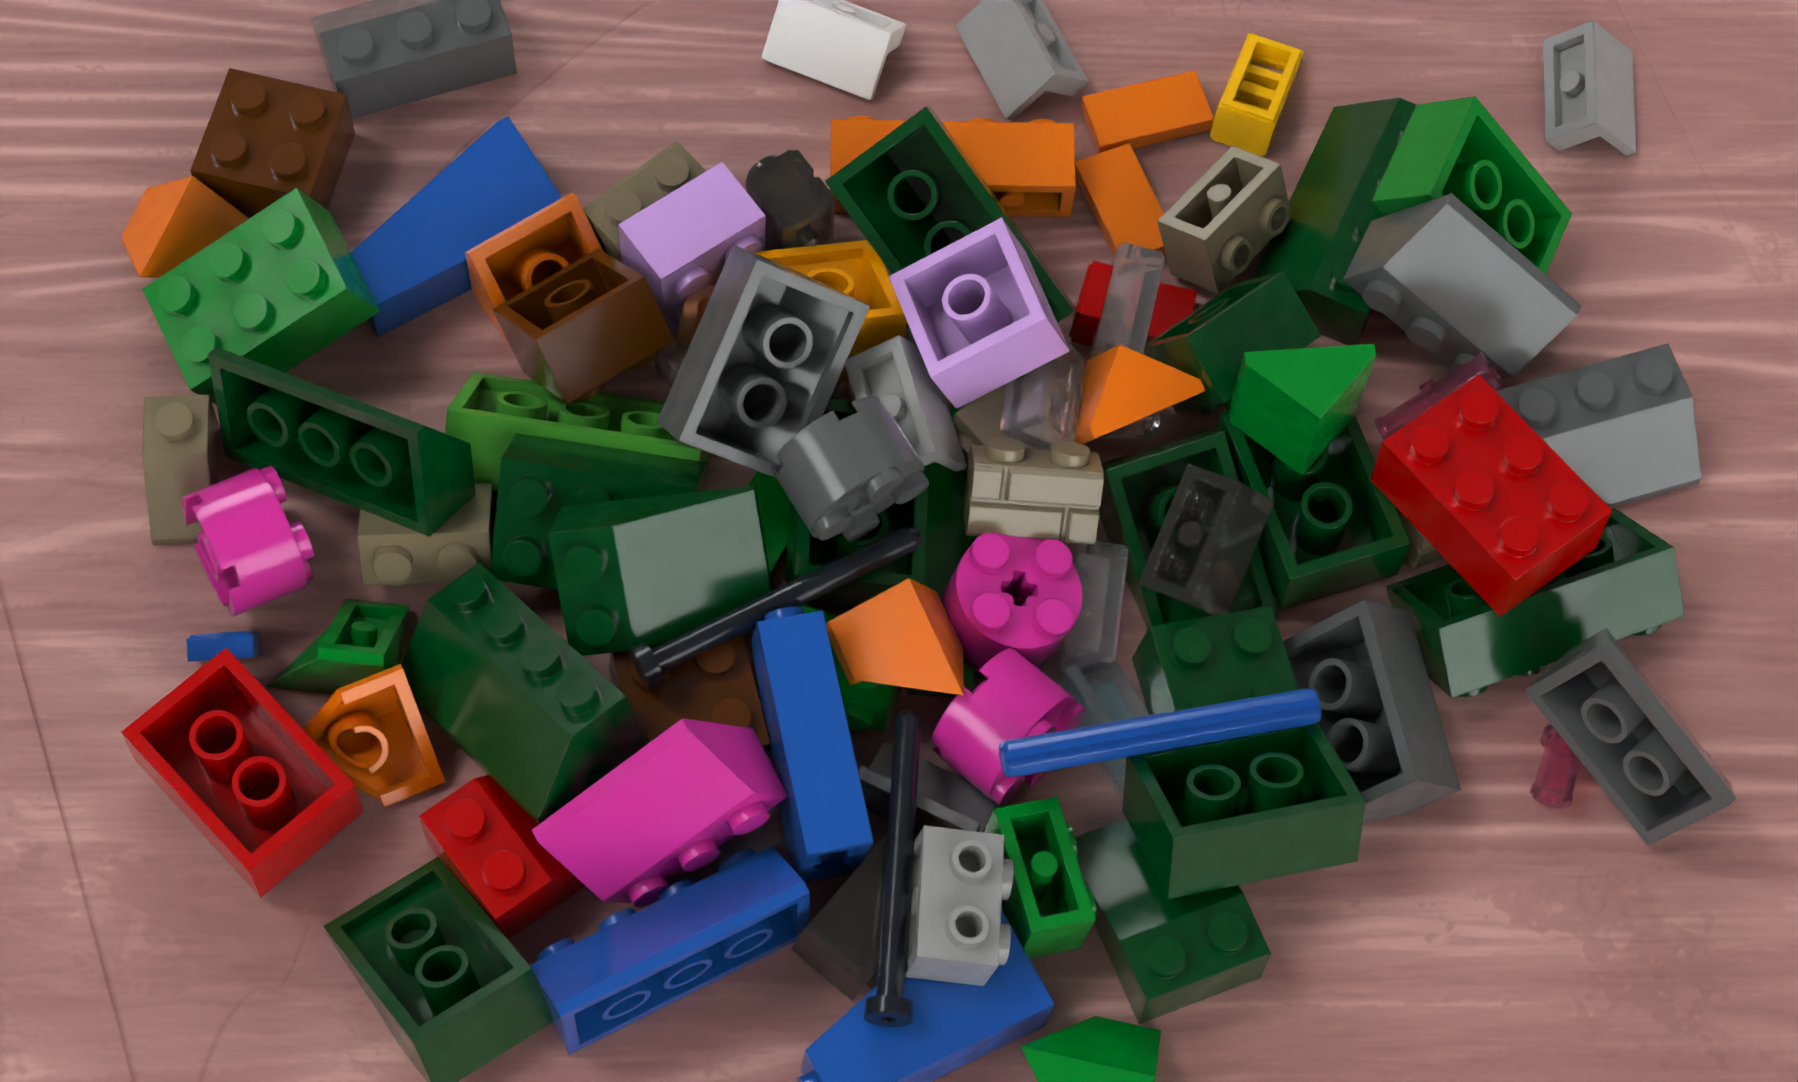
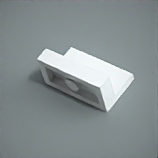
M779 0L761 59L871 100L874 97L886 56L889 52L900 46L906 23L845 0Z

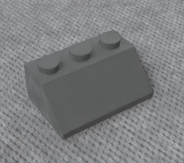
M374 0L311 17L334 92L347 95L352 118L517 74L512 34L500 0Z
M1452 193L1372 220L1343 278L1347 284L1362 295L1364 302L1369 307L1386 315L1406 332L1407 338L1412 343L1429 351L1449 368L1450 374L1455 379L1464 384L1478 374L1488 384L1514 377L1577 317L1581 309V305Z
M733 244L657 423L680 442L775 477L771 471V466H783L777 456L780 449L799 431L823 415L870 305L790 267Z
M1668 343L1496 390L1510 407L1610 508L1696 485L1702 479L1693 396Z
M1364 599L1283 641L1298 690L1311 688L1317 692L1321 707V719L1318 724L1366 801L1363 822L1409 814L1461 790L1409 611Z
M1607 628L1569 649L1524 690L1647 845L1729 806L1736 799L1731 783L1712 761L1710 755L1700 746L1670 708L1666 700L1661 697L1630 658L1627 651L1617 642Z

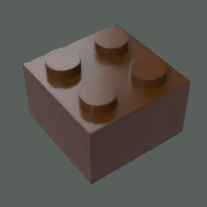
M229 68L190 169L191 175L248 218L253 217L295 188H298L328 210L355 135L347 95Z
M600 249L594 250L492 309L522 371L567 404L572 401H582L595 396L603 390L607 380L626 369H637L649 364L658 356V350L675 341L645 276Z
M743 634L662 673L664 684L650 691L644 688L641 679L630 662L628 651L610 653L609 673L611 682L627 697L647 744L684 718L753 728L768 757L770 740Z

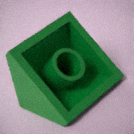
M1360 344L1244 352L1229 408L1230 423L1300 475H1303L1356 415L1376 357L1375 345Z

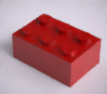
M1479 374L1383 440L1370 479L1500 617L1594 550L1612 512V509Z
M227 648L223 649L121 731L135 761L260 898L364 812L355 784Z

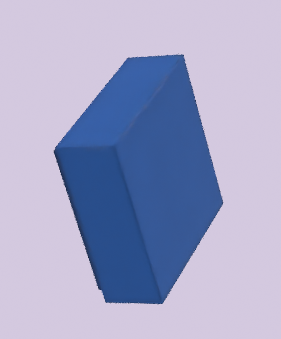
M257 630L194 634L186 639L188 662L211 660L225 648L236 658L262 656L261 633H257Z

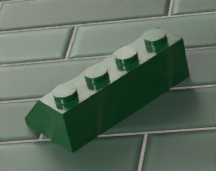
M1402 98L1336 106L1333 108L1289 200L1292 219L1280 234L1270 240L1252 278L1255 279L1283 271L1321 335L1345 345L1358 344L1373 311L1364 302L1362 295L1347 284L1343 278L1370 222L1384 217L1372 203V199L1417 105Z
M924 107L825 180L826 184L892 274L1003 218L1025 249L1057 323L1075 310V305L932 107Z
M216 347L208 353L226 457L259 470L272 466L279 478L355 508L362 509L429 537L476 495L470 443Z
M1611 508V515L1594 550L1501 617L1450 564L1387 585L1386 589L1392 607L1410 612L1428 678L1451 698L1456 696L1469 697L1478 695L1486 691L1490 684L1507 678L1531 676L1542 672L1547 667V664L1556 662L1569 649L1605 628L1609 630L1616 640L1630 635L1642 636L1654 633L1662 627V624L1684 617L1685 613L1674 547L1616 508Z
M480 562L427 600L401 665L415 702L538 824L542 823L647 745L627 697Z

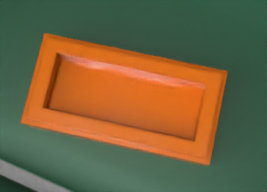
M1196 70L1082 96L1081 110L1097 154L1130 143L1132 149L1211 131L1214 121Z
M1130 143L1075 161V178L1119 270L1121 271L1165 256L1157 222L1164 215V212Z

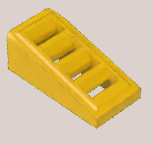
M1248 33L1217 107L1210 132L1211 139L1230 147L1235 146L1258 156L1266 155L1301 64L1304 51ZM1251 61L1283 71V74L1250 63Z

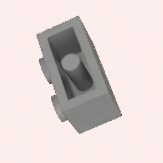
M923 826L913 846L905 977L984 986L997 967L1006 964L1010 950L1011 930L1009 924L1001 923L1002 900H1008L1011 893L1013 861L1011 859H1003L1004 835Z

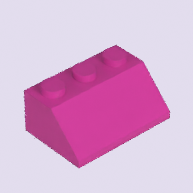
M682 718L532 829V832L541 846L603 902L633 903L635 907H642L659 900L660 894L669 887L668 882L682 872L699 869L716 859L720 854L718 846L732 836L749 833L766 823L770 818L768 810L787 798L788 795L753 728Z

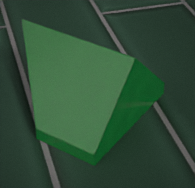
M345 599L332 624L266 687L334 694L338 688L401 664L409 620V605Z
M1093 1016L1020 1047L1038 1082H1154L1161 1030Z

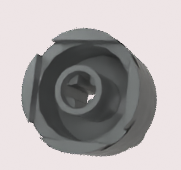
M865 397L853 401L852 404L858 413L839 420L834 411L816 419L793 436L777 453L783 466H771L772 473L815 538L826 540L842 533L847 542L858 540L879 525L880 520L877 514L894 502L896 504H903L912 500L929 486V481L923 473V462L883 400L879 397Z

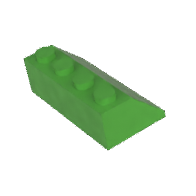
M473 371L448 407L446 414L445 434L471 444L475 484L492 483L493 493L498 491L501 458L516 433L707 462L706 474L711 455L707 451L678 441L657 423L666 401L600 391L589 399L572 401L567 404L538 382Z

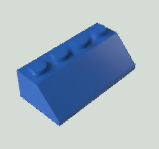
M773 846L757 853L753 849H746L723 861L719 866V872L697 883L693 878H689L671 885L660 894V901L638 912H635L633 908H627L612 914L600 923L598 927L600 931L576 943L573 938H567L545 948L537 957L539 961L530 966L533 969L553 1018L552 1023L568 1054L570 1055L809 935L810 892L802 878Z

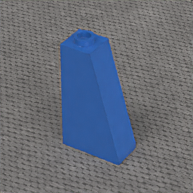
M509 116L497 121L351 252L380 309V312L367 320L377 337L471 290L465 252L562 198Z
M802 607L777 609L766 614L764 621L757 622L751 644L763 715L770 740L771 762L788 795L787 798L778 803L788 863L802 878L804 883L855 874L859 871L874 841L823 610L804 614Z
M1001 909V923L1009 924ZM1010 925L1011 941L1007 962L1005 965L997 967L984 986L905 977L904 998L912 1001L914 1005L912 1023L902 1027L878 1026L865 1021V1000L876 996L877 986H875L805 1050L801 1066L802 1076L797 1077V1082H932L1046 1026L1055 1004Z

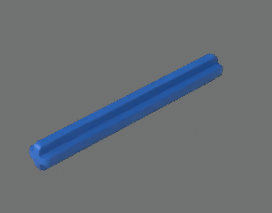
M1299 689L1006 740L999 744L1000 765L1005 776L1017 777L1316 724L1321 719L1320 700L1314 689Z

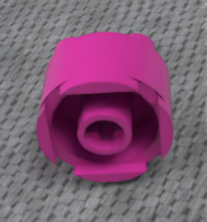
M272 466L261 470L257 468L250 469L181 498V507L186 525L199 522L202 532L197 533L198 542L193 544L199 560L223 606L229 604V614L232 617L307 586V581L313 579L312 570L307 560L314 557L312 545L300 521L289 524L281 507V503L287 501L286 493L276 470Z
M992 532L978 536L967 549L942 591L940 599L964 648V657L967 658L966 663L973 666L976 672L981 673L979 670L990 659L1008 648L1016 650L1036 667L1048 661L1078 619L1083 594L1081 581L1073 564L1072 553L1064 543L1055 539L1013 537Z
M1008 648L998 653L979 670L988 679L979 684L972 692L964 687V696L957 695L938 722L931 739V743L936 746L932 750L944 762L1000 806L1005 805L1017 793L1023 782H1026L1030 787H1034L1049 771L1017 777L1005 776L1000 765L999 744L1011 739L1075 729L1086 712L1085 707L1078 703L1074 696L1013 648Z

